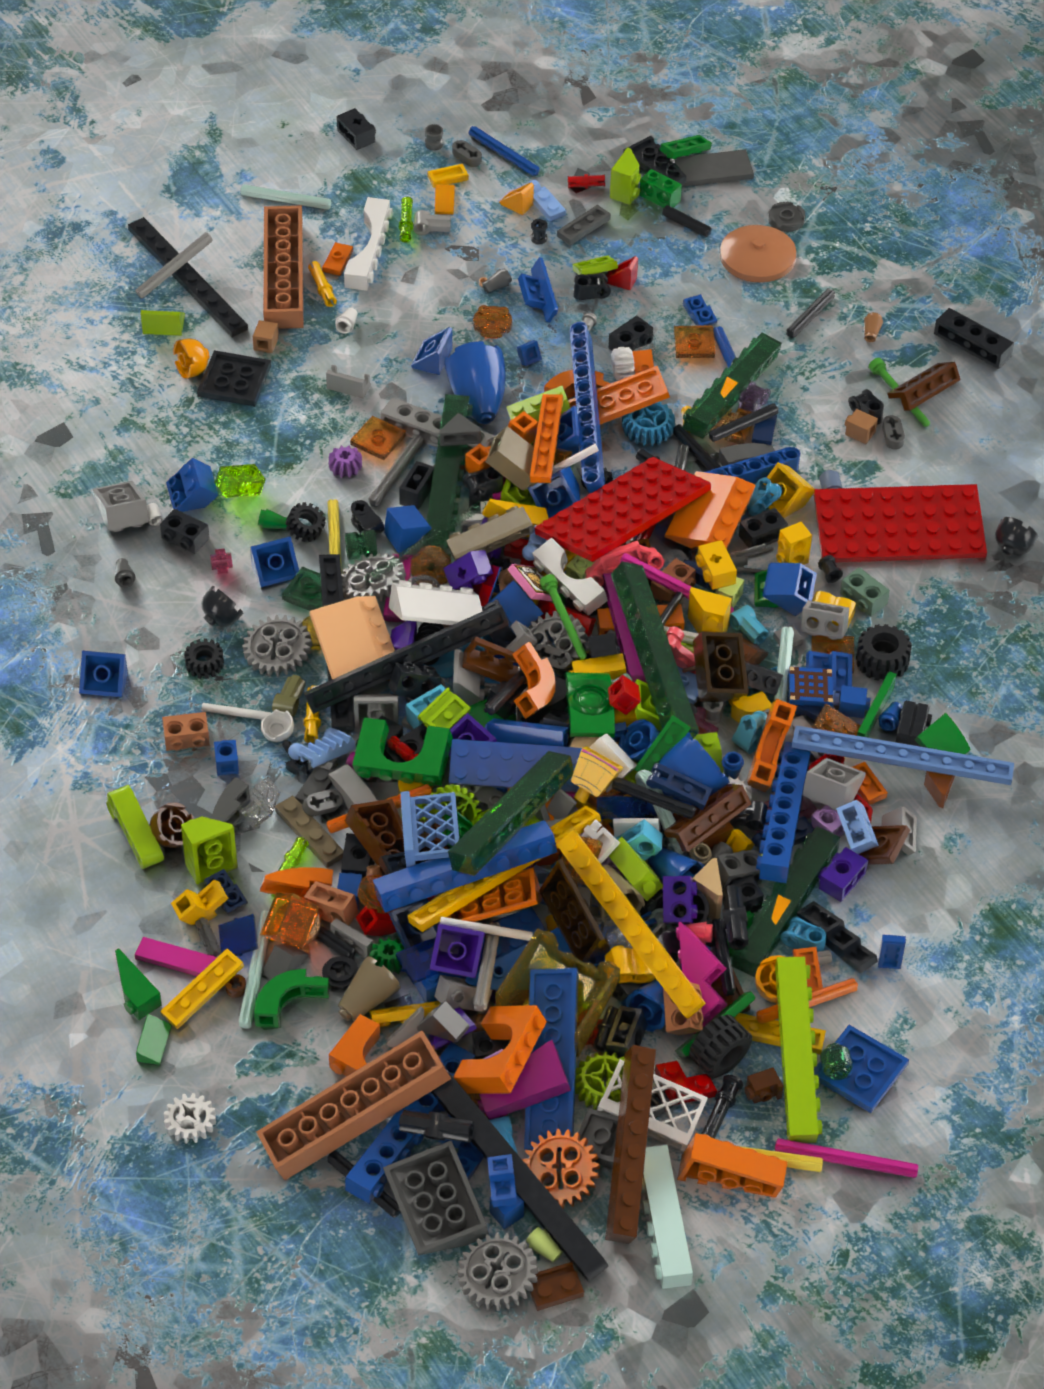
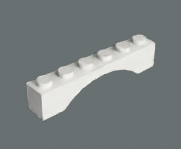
M367 198L364 207V224L369 229L371 238L363 251L348 260L344 272L345 288L367 291L369 283H373V270H377V257L380 258L381 245H384L385 232L389 230L388 220L392 219L393 216L390 200Z

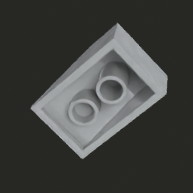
M133 481L93 489L104 524L109 531L118 532L122 531L125 527H141L144 523H149L146 499Z

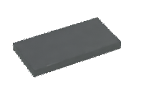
M746 149L682 156L673 159V163H676L687 176L686 183L682 184V187L754 179V172Z

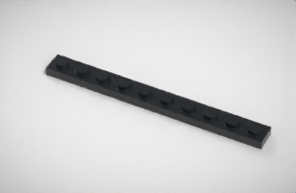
M144 217L128 224V230L162 266H165L179 254ZM188 262L172 274L232 338L248 330V324Z
M340 554L319 555L322 607L344 601ZM327 666L328 681H330L332 678ZM351 697L330 706L332 728L340 731L354 730Z
M501 604L495 605L304 692L311 712L314 714L389 680L395 663L403 664L404 662H409L420 666L472 642L475 637L481 638L509 625Z

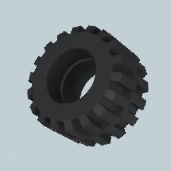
M878 624L874 628L868 627L867 631L861 633L858 640L856 653L857 667H860V671L866 673L867 677H874V680L877 681L879 679L884 681L889 671L896 674V679L897 676H903L904 672L908 669L912 650L909 636L904 635L905 632L902 629L897 630L896 626L889 627L888 624H884V626Z
M722 1015L711 1021L699 1032L690 1047L689 1056L710 1078H717L732 1070L744 1058L752 1043V1035L732 1015Z

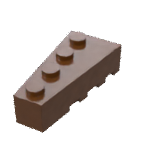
M392 798L351 805L345 822L377 865H380L378 860L381 856L404 852L403 824Z

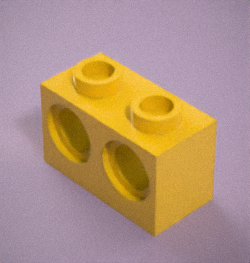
M802 522L780 530L776 554L778 563H801L803 565L809 563L812 534Z

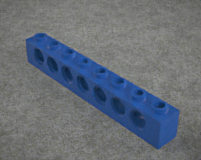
M785 741L784 750H780L778 756V763H781V765L777 764L775 777L778 780L774 779L772 785V792L775 795L770 794L769 807L772 810L767 809L766 823H769V825H764L762 838H766V840H761L759 853L763 855L758 856L756 869L760 870L759 879L781 883L787 882L811 751L792 748V742Z
M451 1042L439 1058L448 1072H454L450 1073L454 1076L461 1061L475 1059V1055ZM431 1092L394 1114L345 1177V1190L368 1204L375 1197L378 1198L382 1194L388 1181L383 1167L410 1157L413 1147L415 1145L418 1146L424 1138V1135L405 1133L399 1130V1119L403 1110L427 1114L429 1112L440 1113L441 1111H446Z

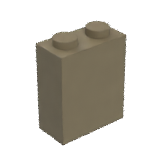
M506 426L494 437L485 462L523 491L527 487H532L536 484L530 483L534 447Z

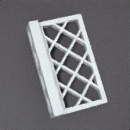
M621 1059L597 1109L598 1111L615 1116L619 1115L620 1102L612 1101L608 1097L612 1091L622 1087L619 1073L621 1068H624V1061ZM654 1074L653 1082L656 1089L652 1090V1095L658 1093L662 1104L650 1107L647 1136L684 1152L708 1097ZM670 1088L676 1092L678 1098L666 1102L662 1091ZM692 1098L701 1102L698 1109L688 1112L684 1101ZM680 1102L685 1114L672 1117L668 1106ZM665 1108L669 1119L662 1122L656 1120L653 1112ZM687 1118L690 1125L688 1133L679 1130L675 1121Z

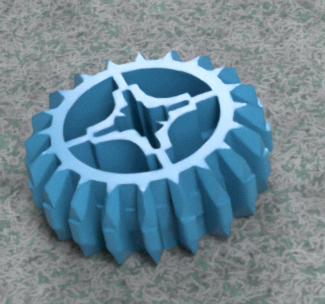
M660 401L622 416V430L625 436H628L630 441L635 440L636 444L641 442L644 446L646 444L653 446L654 443L660 445L662 441L667 442L668 437H672L673 428L676 424L675 414H673L672 409L668 408L667 404L662 405Z

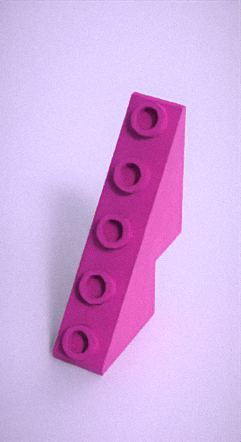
M679 922V927L676 928V935L680 941L678 958L680 963H682V972L689 982L700 986L702 999L706 1003L701 1008L703 1014L702 1026L704 1027L728 1005L711 986L727 968L689 927Z

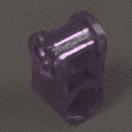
M752 381L739 395L738 414L743 417L759 410L767 403L771 390L756 385V382Z

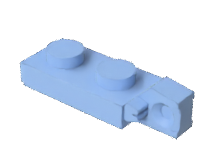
M536 180L529 181V183L532 182L534 185L533 203L549 222L566 216L565 208L546 187H541L540 183Z

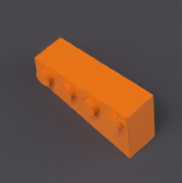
M695 1133L681 1156L677 1180L686 1182V1177L698 1179L697 1184L707 1185L708 1181L720 1183L724 1189L731 1190L742 1187L744 1192L776 1198L784 1186L787 1161L780 1160L776 1156L758 1153L754 1149L736 1146L728 1141H720L706 1134Z

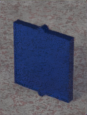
M254 914L239 919L234 918L232 921L218 925L221 953L229 949L235 956L239 955L241 957L244 953L258 949Z
M432 939L399 951L395 955L402 965V971L407 973L413 984L442 973L429 970L435 944Z

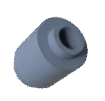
M827 470L820 475L819 480L822 489L842 488L837 471Z

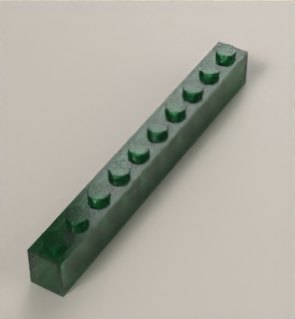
M445 394L440 429L458 413L467 419L469 416L472 417L473 404H470L469 396ZM440 435L426 519L432 529L424 535L420 563L421 572L445 574L443 568L451 564L452 554L449 553L446 540L449 539L452 532H456L457 520H454V515H458L459 503H456V500L461 498L459 482H463L464 470L461 469V465H465L466 453L463 452L464 449H468V444L440 446Z
M622 561L612 572L611 577L661 727L663 729L672 715H674L691 727L689 733L694 739L699 733V729L642 565Z

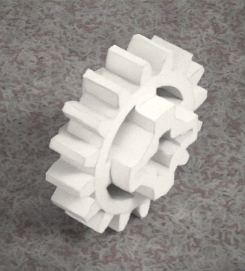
M192 1093L191 1098H187L186 1094H182L181 1100L176 1097L173 1098L174 1105L167 1104L168 1111L164 1112L165 1129H168V1135L172 1136L175 1134L176 1141L184 1138L186 1144L189 1142V1139H193L197 1143L199 1136L206 1139V1131L212 1133L213 1125H216L215 1108H212V1102L210 1100L205 1102L203 1095L197 1099L195 1093Z

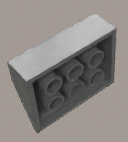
M452 1141L383 1167L418 1256L466 1246L476 1242L477 1238L484 1239L486 1234L489 1235L487 1224Z

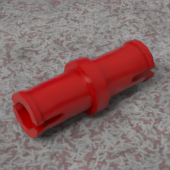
M605 174L568 176V188L585 187V189H589V187L596 186L605 187Z

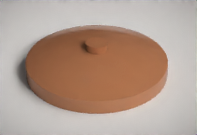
M748 225L737 228L726 235L720 247V260L725 269L737 278L750 282H770L784 277L793 269L796 261V247L788 235L776 228L764 225Z

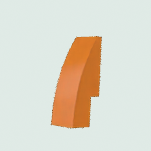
M301 867L276 871L265 875L260 892L304 900V896L315 881L332 886L333 870Z

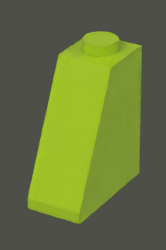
M620 837L618 839L620 844L609 857L631 885L648 901L663 888V884L641 856L623 837Z

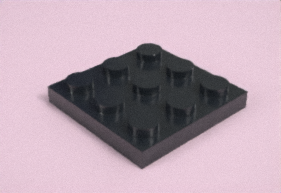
M214 350L198 387L197 397L255 407L271 368V360Z

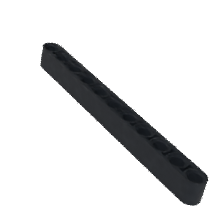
M448 1072L451 1079L432 1090V1095L451 1118L475 1122V1132L471 1142L486 1160L487 1157L512 1154L516 1193L524 1201V1206L542 1228L546 1229L566 1257L573 1263L581 1275L590 1282L609 1267L606 1260Z

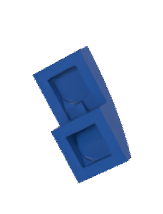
M512 1154L487 1157L493 1207L517 1204Z

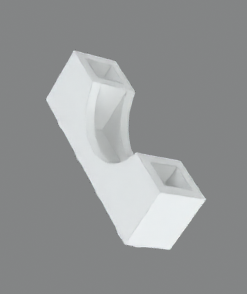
M550 538L532 552L535 560L533 562L534 566L540 572L544 571L547 575H555L560 592L565 598L570 597L573 600V605L578 611L581 612L583 610L589 616L608 601L605 590L592 577L573 579L564 573L565 565L568 562L565 550L553 538Z

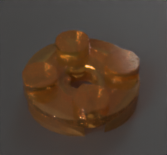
M482 305L473 317V327L475 331L477 329L480 335L485 338H500L503 333L510 332L512 316L507 307Z
M426 546L421 548L416 555H413L410 561L411 575L416 584L419 585L420 582L432 584V587L445 585L448 580L443 568L452 563L451 558L440 547ZM430 563H434V566H437L433 571H429L425 567L429 566Z

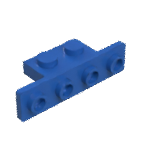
M539 257L531 269L532 276L521 273L518 282L525 305L542 309L546 322L550 323L558 313V306L544 260Z

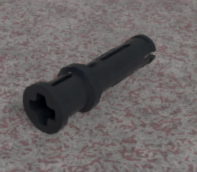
M729 1074L723 1077V1085L720 1091L716 1092V1103L701 1134L709 1135L715 1139L728 1109L736 1103L735 1097L738 1090H741L743 1087V1082L740 1078ZM717 1114H719V1116H718V1118H717V1120H716L715 1125H713V1122H714V1120H715Z

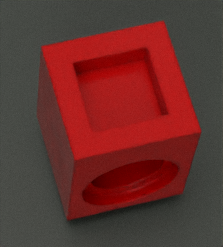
M624 675L608 688L610 705L625 715L641 702L639 685Z

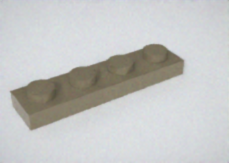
M293 795L275 805V812L326 868L342 860L344 850L312 816L304 812L301 803Z

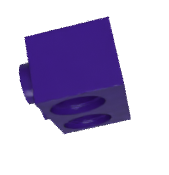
M663 876V923L666 925H678L679 922L692 924L693 919L697 918V905H693V896L697 895V882H693L691 876ZM679 883H684L686 891L681 895L676 894L675 886ZM684 906L686 907L685 916L681 918L676 917V908Z

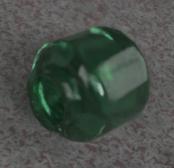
M832 1043L820 1053L822 1070L829 1078L842 1080L852 1071L851 1053L844 1045Z

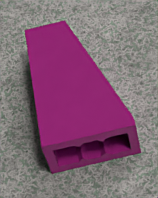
M548 1041L530 1054L511 1093L479 1094L481 1100L477 1101L478 1106L484 1114H487L490 1120L571 1091L553 1041Z

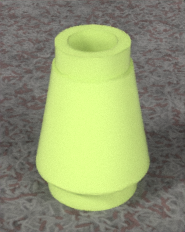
M537 1227L526 1239L529 1248H532V1250L553 1263L563 1253L546 1229L542 1230L540 1227Z

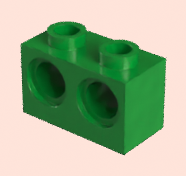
M651 169L640 179L639 196L662 208H665L666 205L674 208L681 201L682 184Z

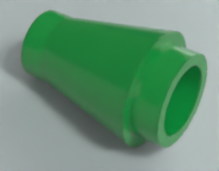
M261 509L258 525L262 526V529L286 530L287 517L269 509Z

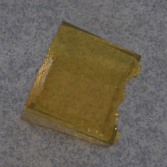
M537 928L495 994L496 1006L529 1005L530 970L577 968L578 997L575 1049L576 1057H579L620 981V968L611 961L600 962L598 969L591 963H584L576 959L571 953H564L558 950V942L553 933Z

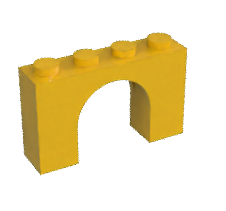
M623 653L572 661V670L568 671L571 673H609L611 680L627 674ZM614 708L615 724L626 722V727H628L637 720L635 708L627 715Z

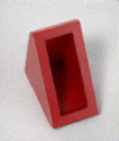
M637 256L618 264V269L609 270L606 274L608 278L607 284L631 290L637 280Z

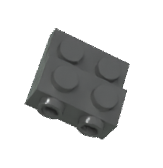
M589 1108L578 1131L580 1140L586 1137L588 1140L587 1146L593 1145L594 1151L591 1154H597L599 1157L595 1163L613 1169L618 1116ZM571 1151L572 1154L578 1155V1152Z

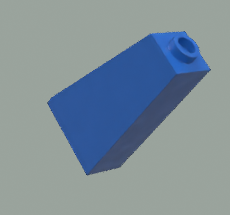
M495 718L485 725V729L496 738V742L568 747L569 727Z

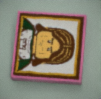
M511 564L508 571L531 599L552 601L550 594L546 593L539 583L540 579L544 576L536 567Z

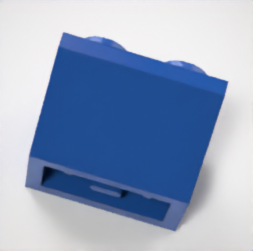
M191 458L166 482L172 507L181 512L206 508L218 496L211 466L194 458Z
M771 562L768 565L763 597L797 616L803 611L807 601H812L817 573L801 563Z

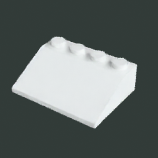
M399 580V583H392L389 608L401 620L453 625L482 612L479 595L473 592L472 588L461 587L460 590H455L449 585H440V588L432 587V584L420 582L418 586L411 585L412 582Z

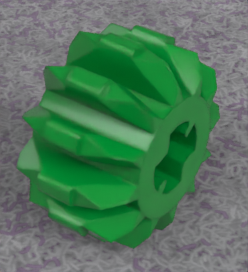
M389 936L386 941L379 938L378 944H373L369 956L377 960L376 966H385L391 973L396 972L397 974L400 973L401 969H406L407 953L399 938L394 941Z

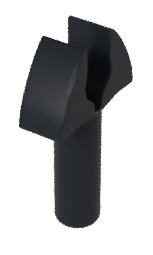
M285 740L282 743L287 754L289 747L292 745L289 740ZM289 756L291 760L285 762L288 771L299 775V769L296 766V763L304 767L307 773L309 760L302 762L300 759L294 760Z

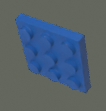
M849 1024L817 1064V1067L814 1068V1075H818L820 1084L867 1112L872 1113L908 1066L909 1059Z

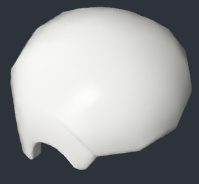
M276 709L272 713L267 714L261 721V732L269 741L282 742L287 740L293 733L294 721L287 710L282 712Z

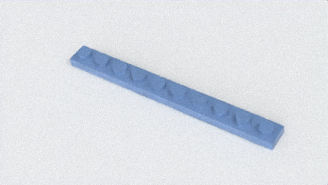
M795 725L792 748L1011 785L1014 763L797 725Z

